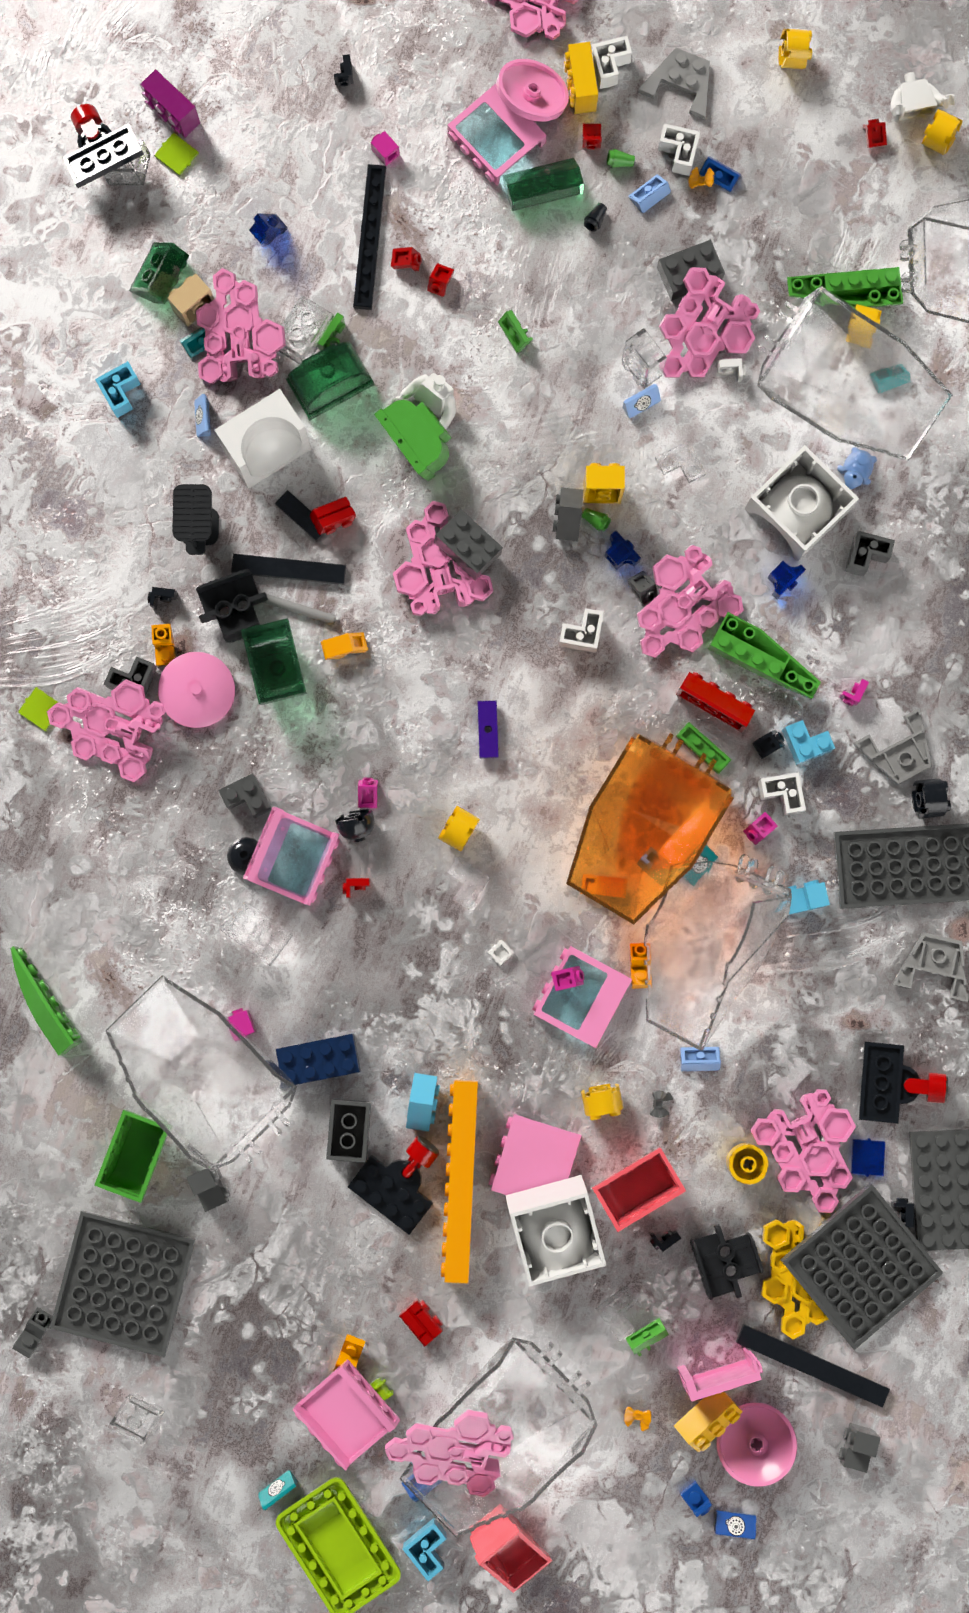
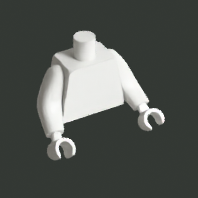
M909 72L904 75L905 83H902L893 94L890 112L893 114V117L898 115L899 120L933 114L936 107L944 106V108H948L949 105L954 106L955 95L947 94L944 96L933 85L929 84L926 79L916 80L915 73Z
M432 373L430 376L425 374L417 377L401 392V396H397L391 401L392 404L396 400L409 399L414 395L413 397L417 401L423 402L440 418V423L445 429L448 428L456 414V403L453 396L454 389L445 382V378L442 375H436L435 373Z

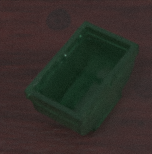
M345 341L338 345L332 344L301 361L302 364L293 369L288 374V378H286L289 387L309 421L374 386V381L350 341Z
M288 618L241 629L259 705L307 694Z

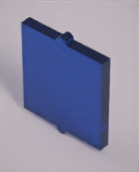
M870 1138L867 1140L853 1139L851 1174H863L866 1177H869V1175L884 1176L885 1141H873Z

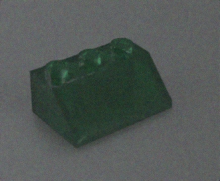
M153 242L129 291L153 303L165 304L173 287L178 283L179 275L186 267L187 259L190 255L174 243Z

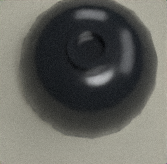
M369 809L350 811V814L344 817V814H341L335 818L339 833L344 838L354 840V842L364 841L365 837L372 832L375 824L373 811H369Z
M243 837L230 845L227 852V860L231 869L236 873L245 874L257 846V840Z

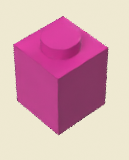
M385 131L372 138L371 150L385 166L400 155L399 146Z
M243 1008L232 1011V1016L228 1018L236 1039L257 1032L249 1010L243 1011Z

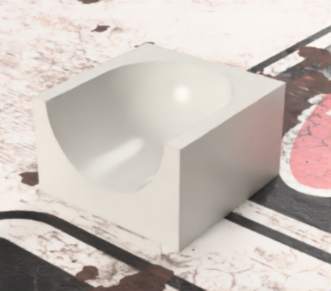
M280 389L215 429L224 453L248 489L311 450L304 424Z
M804 445L751 496L745 510L749 514L756 513L769 521L789 543L793 552L792 557L799 561L851 511L859 498Z
M582 1175L505 1195L529 1287L606 1266Z

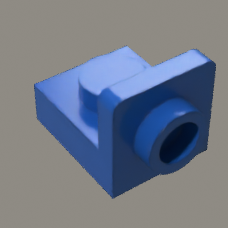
M696 1481L680 1493L696 1517L699 1515L704 1516L710 1511L712 1503Z

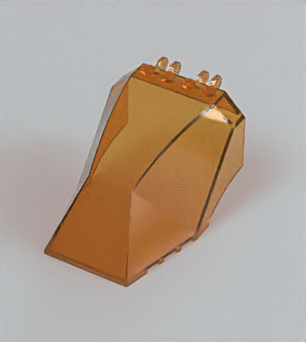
M635 732L589 806L566 882L567 885L633 925L693 868L733 801L735 794L723 782L710 775L717 762L715 759L710 761L707 770L704 771L699 767L706 759L705 753H702L696 765L677 755L684 742L680 739L676 743L673 752L667 749V745L673 739V734L671 733L663 745ZM645 854L648 855L646 859L650 861L648 864L641 860V857H644Z

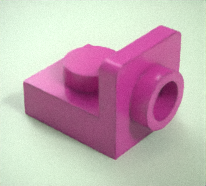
M861 679L859 683L855 682L851 690L853 695L843 691L839 697L847 705H857L869 682Z
M373 778L359 780L358 808H377L378 780Z
M764 812L743 832L754 845H757L778 825Z
M580 966L551 972L555 991L584 985V973Z

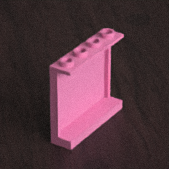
M517 1114L509 1117L506 1128L509 1129L507 1136L503 1135L500 1144L503 1150L501 1155L497 1154L494 1166H497L495 1174L491 1173L488 1185H492L491 1190L509 1195L568 1179L582 1135Z
M743 1346L744 1360L693 1376L690 1375L685 1365L679 1366L677 1369L682 1385L692 1402L762 1380L760 1373H763L760 1361L752 1354L751 1350L748 1351Z
M348 1359L292 1409L296 1417L308 1427L309 1432L321 1442L324 1450L328 1451L334 1457L337 1465L344 1470H347L353 1461L387 1432L394 1430L400 1422V1418Z

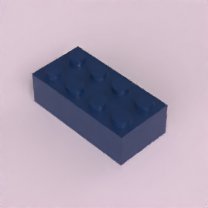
M354 1033L276 1049L282 1087L361 1072Z

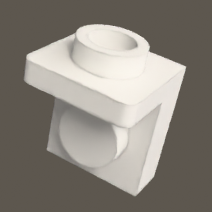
M742 358L719 360L717 364V372L724 375L736 372L737 382H741L743 376L746 375L745 364L742 365Z

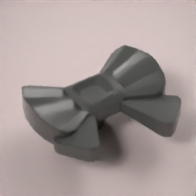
M660 1090L653 1091L654 1101L650 1115L657 1118L669 1115V1112L662 1107L663 1101L673 1100L671 1093Z

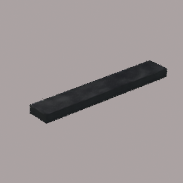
M234 553L231 573L248 569L253 576L344 585L346 565Z

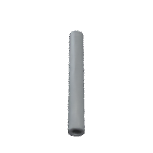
M266 594L268 600L263 602L330 624H334L336 615Z

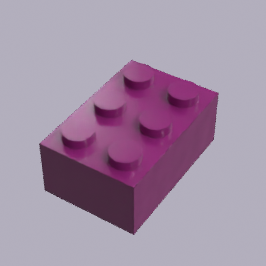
M156 69L140 84L141 94L146 100L145 104L150 110L154 109L157 111L159 118L164 123L168 122L171 125V129L177 135L181 134L186 138L200 124L195 105Z

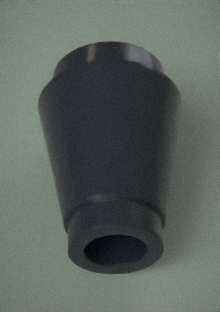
M598 203L584 218V226L589 231L595 232L597 229H600L607 207L603 203Z

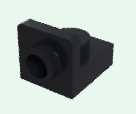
M350 54L342 55L343 62L340 63L341 73L334 74L336 86L346 87L349 84H354Z
M152 587V592L148 593V603H150L153 609H157L158 598L162 602L171 603V600L177 601L178 593L175 589Z
M773 730L752 744L761 759L784 747L785 744L783 742L785 740L780 732Z
M896 1198V1201H891L892 1206L902 1207V1210L899 1211V1218L905 1226L914 1228V1203L908 1202V1198Z
M676 1230L666 1232L661 1236L663 1239L661 1241L657 1239L653 1232L650 1234L652 1237L650 1240L656 1251L660 1248L662 1252L682 1239Z

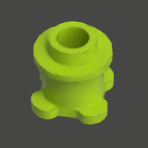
M378 1378L370 1385L385 1401L394 1394V1391L392 1389L389 1390L385 1383L386 1379L381 1380Z

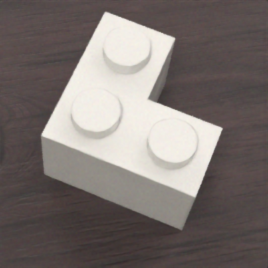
M628 36L591 45L594 70L600 89L617 85L619 78L617 67L631 63L632 51Z
M664 123L658 151L675 154L672 172L690 176L700 132Z
M585 608L581 627L563 623L559 646L596 653L604 612Z
M799 772L762 778L758 781L761 800L780 797L783 816L802 813L806 810Z

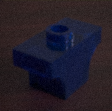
M257 213L253 218L255 222L249 231L260 244H270L278 235L283 234L288 227L277 214Z
M615 530L610 535L609 540L612 546L605 552V558L616 570L624 564H630L635 567L640 563L641 557L634 550V545L628 539L625 540Z
M782 561L768 576V579L774 585L772 596L778 600L787 590L792 591L798 584L796 580L806 569L801 564L797 567H791Z

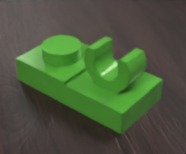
M512 310L506 311L498 321L516 353L521 352L533 340L532 337H527L526 333L528 330L522 329Z
M338 312L317 343L318 349L322 352L328 349L329 352L335 353V349L331 347V344L336 343L340 345V340L336 338V335L343 331L345 322L344 316Z
M660 1318L626 1337V1340L633 1353L641 1356V1350L647 1348L650 1351L651 1344L653 1345L669 1334Z

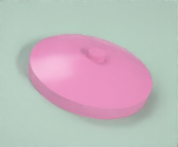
M530 59L512 60L502 67L497 78L496 86L501 100L510 110L523 118L538 122L551 121L558 118L567 106L569 93L565 82L553 69L543 63Z
M189 652L176 657L165 667L159 679L158 695L160 703L164 704L165 712L176 723L189 728H206L218 723L230 711L235 698V683L227 666L217 657L204 652Z
M763 1403L741 1405L739 1408L742 1410L739 1420L734 1424H729L725 1428L724 1434L717 1438L719 1459L725 1470L734 1479L743 1484L755 1487L772 1485L784 1478L795 1462L797 1455L795 1431L785 1415L770 1405Z

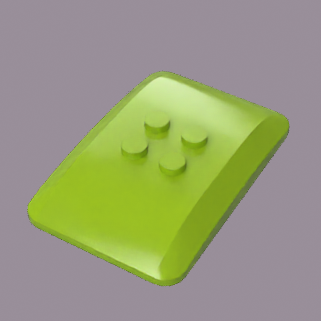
M339 1477L331 1478L277 1516L276 1527L330 1613H354L399 1581L401 1571L343 1479Z

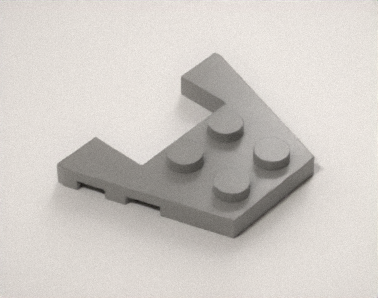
M675 48L640 86L638 93L654 99L660 83H665L696 96L689 114L705 119L710 61Z
M920 708L903 716L912 735L879 752L870 734L853 743L859 751L896 785L932 767Z
M923 932L892 985L911 989L916 969L953 978L949 998L968 1002L962 941Z

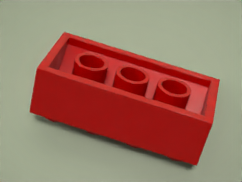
M689 672L676 695L742 733L755 712L752 709L753 706L746 701L740 702L735 699L736 696L731 692L726 691L725 693L721 691L717 684L704 681L700 674Z

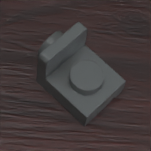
M644 570L628 579L629 586L639 595L642 605L658 596L655 582Z

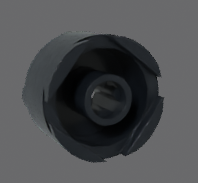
M936 778L917 780L913 783V786H916V790L912 791V804L914 811L920 814L917 816L919 819L945 816L947 811L951 810V803L947 797V781Z

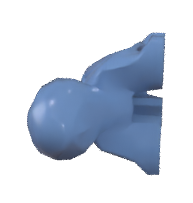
M853 447L844 465L837 467L841 474H845V485L849 489H854L861 484L869 485L871 480L868 478L873 471L877 458L871 456L867 451Z

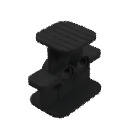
M181 484L176 486L173 491L172 533L176 540L186 544V552L189 555H203L206 551V545L215 544L219 538V514L212 508V491L205 484Z
M244 569L204 583L196 588L205 612L199 616L201 623L217 619L226 643L239 641L248 636L258 634L262 630L253 606L267 601L268 598L265 592L258 593L250 570ZM246 601L247 606L245 608H238L239 602ZM222 608H229L228 614H220Z
M718 1224L714 1226L715 1234L695 1240L691 1239V1248L694 1252L695 1261L708 1299L713 1300L714 1297L734 1292L736 1298H740L742 1294L737 1280L758 1273L762 1274L763 1266L761 1265L755 1241L749 1232L746 1235L725 1241L721 1226ZM727 1246L730 1248V1253L728 1256L723 1257L720 1255V1250L722 1247ZM729 1266H735L736 1272L732 1276L726 1274V1269Z

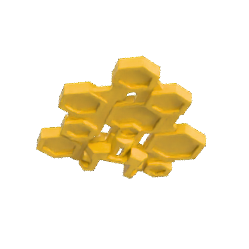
M776 1219L763 1226L762 1241L772 1247V1253L770 1256L771 1276L762 1280L761 1295L774 1305L778 1304L784 1308V1316L781 1317V1332L791 1339H795L805 1334V1326L810 1322L819 1325L827 1321L828 1318L780 1260L791 1251V1248L796 1247L803 1241L804 1226L796 1220H790L783 1224ZM792 1296L800 1301L798 1312L794 1311L795 1302L792 1301Z

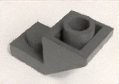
M37 1307L12 1349L30 1358L51 1325L53 1316Z

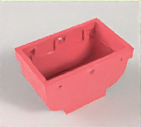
M661 1147L592 1187L617 1232L686 1192Z
M502 1505L470 1530L472 1534L470 1541L475 1550V1558L479 1565L513 1593L552 1562L549 1554L521 1526L518 1519Z

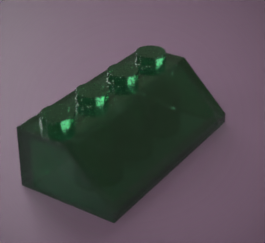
M574 158L502 175L511 211L583 194L584 182L580 167Z

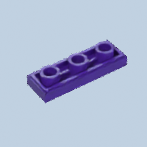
M497 700L478 701L479 758H499ZM490 727L492 731L486 733L484 729Z

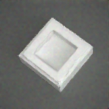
M502 939L487 952L499 966L503 965L514 954Z

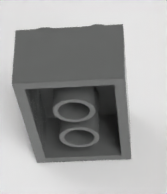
M711 239L659 259L657 269L671 301L688 293L683 279L692 267L706 268L709 275L717 276L723 280L725 271Z
M462 509L435 535L434 543L474 580L501 555L503 549L497 541Z
M331 1100L326 1160L364 1163L367 1161L372 1102Z

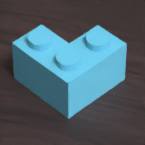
M127 361L95 379L117 418L133 410L125 393L141 385Z
M803 720L782 729L796 765L835 749L828 731L810 738Z
M818 880L804 883V887L798 889L796 885L786 887L785 892L781 893L786 915L830 905L825 882L819 883Z
M414 1073L406 1128L429 1132L430 1124H434L436 1113L432 1111H436L438 1101L434 1097L439 1096L440 1085H437L438 1076Z
M435 1517L403 1543L404 1552L427 1581L444 1569V1561L434 1549L447 1539V1532Z

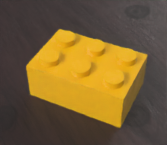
M590 42L568 44V50L564 53V71L568 77L566 84L567 89L570 90V108L574 109V114L596 112L598 89Z
M591 463L590 466H586L583 480V503L621 504L625 489V466H620L618 463H611L609 466Z
M724 1391L703 1398L674 1427L697 1452L705 1451L715 1437L718 1438L724 1434L725 1428L729 1424H734L739 1420L742 1410Z

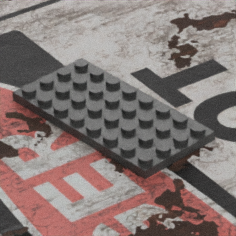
M969 823L833 832L840 909L969 901Z

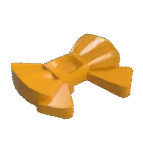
M698 167L691 171L692 174L688 179L691 189L704 185L708 187L713 186L714 172L711 168H708L705 176H700Z
M631 1407L626 1408L624 1422L627 1427L634 1420H640L641 1431L649 1428L652 1419L650 1410L642 1412L640 1410H633Z

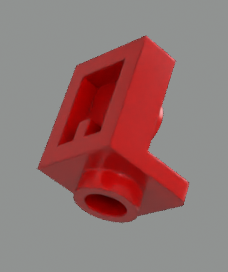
M879 119L868 120V124L863 125V129H866L867 148L887 145L885 122H879Z
M583 123L582 148L589 150L601 148V124Z
M413 247L393 249L391 267L393 269L411 268L415 272L419 271L422 258Z
M437 263L429 277L427 291L444 297L447 286L453 277L454 269Z
M346 878V883H343V894H346V898H351V887H354V890H366V887H370V878Z

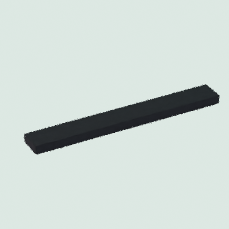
M368 164L353 302L354 309L372 310L387 169L384 165Z
M743 1324L736 1340L737 1344L882 1408L889 1394L890 1388L748 1325Z

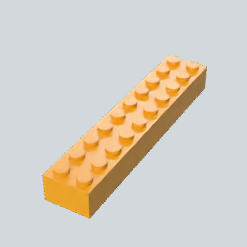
M454 1080V1084H450V1096H453V1104L449 1103V1116H452V1123L448 1124V1136H451V1143L447 1144V1156H450V1163L446 1164V1176L450 1177L449 1183L445 1184V1196H449L448 1202L444 1204V1216H448V1219L443 1224V1236L447 1237V1239L442 1244V1257H446V1260L441 1265V1277H445L444 1282L468 1283L478 1089V1081Z

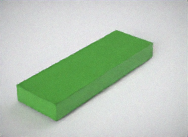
M690 722L676 735L684 745L717 774L732 760Z

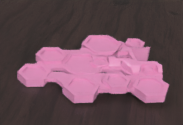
M498 0L511 6L512 10L509 11L511 32L528 38L535 32L541 33L545 31V37L554 40L560 36V30L566 26V11L557 8L560 0ZM564 0V1H567V2H569V3L575 4V3L578 2L579 0ZM530 1L534 4L542 6V9L535 7L531 4H528L526 2Z
M692 267L683 279L688 293L681 300L676 313L666 314L659 325L664 338L668 339L672 347L670 353L664 357L660 364L665 378H679L682 372L686 371L690 377L703 378L719 351L725 349L727 353L746 354L755 339L750 328L752 325L750 320H755L760 313L757 303H752L750 298L740 294L735 296L731 305H728L718 298L725 282L717 276L709 275L706 268ZM704 300L708 310L701 322H696L703 310L701 304ZM724 319H728L720 335L718 336V329L720 328ZM684 342L688 351L684 357H681L680 353L684 348L682 345Z
M222 268L213 275L216 298L209 304L205 303L196 310L197 325L205 329L204 347L207 351V356L198 363L199 378L211 384H215L219 380L224 383L235 381L238 379L236 363L248 362V374L257 379L266 376L272 377L278 372V363L273 361V359L276 357V353L286 346L284 327L269 319L263 321L259 317L256 285L246 280L238 283L236 281V274ZM229 294L231 304L224 308V305L227 304L226 296ZM250 331H252L253 350L250 349ZM227 332L230 334L231 350L224 355V350L227 348Z
M432 501L424 509L425 517L422 522L414 520L406 528L413 554L411 562L405 561L393 573L397 592L408 595L409 599L414 600L410 607L412 614L422 616L425 613L436 614L440 611L438 595L454 592L458 606L466 607L474 600L483 602L493 593V586L489 576L481 574L474 580L434 543L435 527H439L441 530L448 523L449 515L445 504ZM451 560L455 573L460 575L461 580L451 577L448 566ZM425 567L429 568L431 578L433 581L430 585L428 582Z
M689 546L684 551L685 557L680 555L676 558L665 555L652 567L655 584L662 588L659 589V595L637 613L638 625L645 629V637L640 640L642 654L656 658L665 650V646L670 642L678 645L681 649L694 652L703 644L702 634L708 628L714 626L721 617L725 618L727 612L738 616L744 611L742 598L734 594L731 582L720 580L711 588L708 582L701 576L712 566V560L702 553L700 547ZM689 579L690 584H688L681 592L675 593V591ZM702 598L711 601L709 605L703 604L694 613L691 612V608ZM665 626L675 629L674 631H667L664 635L660 634V631Z
M124 680L111 691L112 697L108 696L107 698L77 687L67 695L68 703L61 704L58 702L47 711L51 725L71 730L73 739L71 746L74 756L87 761L94 755L107 763L117 764L120 776L132 782H136L147 773L145 764L150 761L153 752L152 747L138 742L142 729L152 733L159 730L163 722L162 716L165 714L164 704L156 701L150 704L149 699L145 698L143 686L129 680ZM115 711L126 716H129L133 719L130 721L120 716H117ZM74 716L82 719L84 728L81 727V723L73 720ZM112 734L122 738L125 748L121 747L120 742L106 736Z
M816 1089L814 1093L802 1095L799 1100L806 1115L789 1122L782 1109H774L767 1118H758L750 1131L757 1145L770 1146L771 1152L781 1168L777 1180L784 1192L797 1193L800 1190L810 1191L817 1211L832 1213L839 1203L836 1196L838 1189H846L853 1178L839 1151L841 1146L839 1142H846L856 1128V1125L847 1109L835 1108L834 1104H828L831 1097L826 1089ZM815 1124H817L825 1142L820 1141L814 1129ZM785 1135L796 1136L802 1148L800 1155L793 1142L787 1141ZM810 1176L820 1177L823 1186L819 1187L816 1180H811Z
M467 1410L454 1420L455 1428L443 1429L416 1423L406 1431L407 1438L394 1437L385 1445V1451L389 1460L412 1462L414 1466L413 1474L417 1483L433 1485L438 1480H444L451 1485L460 1486L466 1484L469 1494L485 1497L495 1489V1480L501 1477L499 1460L488 1458V1456L492 1455L503 1458L508 1456L511 1449V1440L514 1439L510 1426L501 1425L496 1429V1426L490 1423L487 1413ZM414 1450L424 1451L426 1457H423L421 1453H417V1452H413V1451H414ZM453 1460L469 1462L472 1468L466 1467L464 1463L453 1462Z

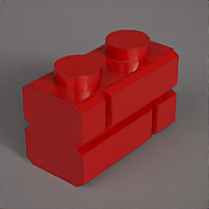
M346 496L312 510L310 518L319 535L324 533L330 535L338 527L347 528L353 524L356 514Z
M417 1298L399 1314V1317L425 1347L443 1331L441 1327L443 1322L437 1315L434 1317L429 1312L431 1308L424 1300L420 1301Z

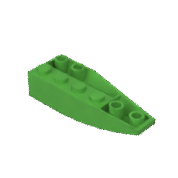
M899 267L787 277L789 297L850 306L858 304L867 307L903 304Z
M727 612L708 647V650L752 673L810 699L813 698L821 683L762 629Z
M13 946L10 949L14 968L26 1003L36 1023L58 1056H63L82 1043L80 1040L81 1034L75 1027L72 1028L69 1023L71 1021L65 1011L62 1012L58 1007L60 1005L59 1001L48 992L49 986L43 979H39L37 976L39 972L34 964H29L27 961L28 955L22 947Z

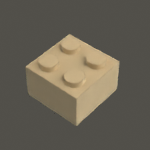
M196 273L193 276L187 277L183 285L178 289L172 290L168 297L173 312L187 327L197 320L196 310L205 303L209 304L214 300L211 289Z

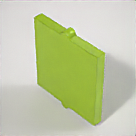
M173 132L167 141L162 143L161 148L154 156L180 176L188 166H191V162L199 152Z
M35 687L30 696L25 698V703L18 713L46 731L50 726L47 711L58 701Z

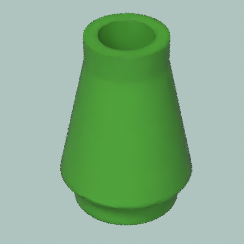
M617 149L608 151L607 165L611 166V168L634 166V155Z
M586 508L582 514V518L598 531L604 532L611 522L608 514Z

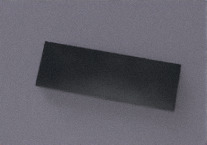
M287 490L276 501L275 505L316 542L324 535L318 534L310 518L312 511Z

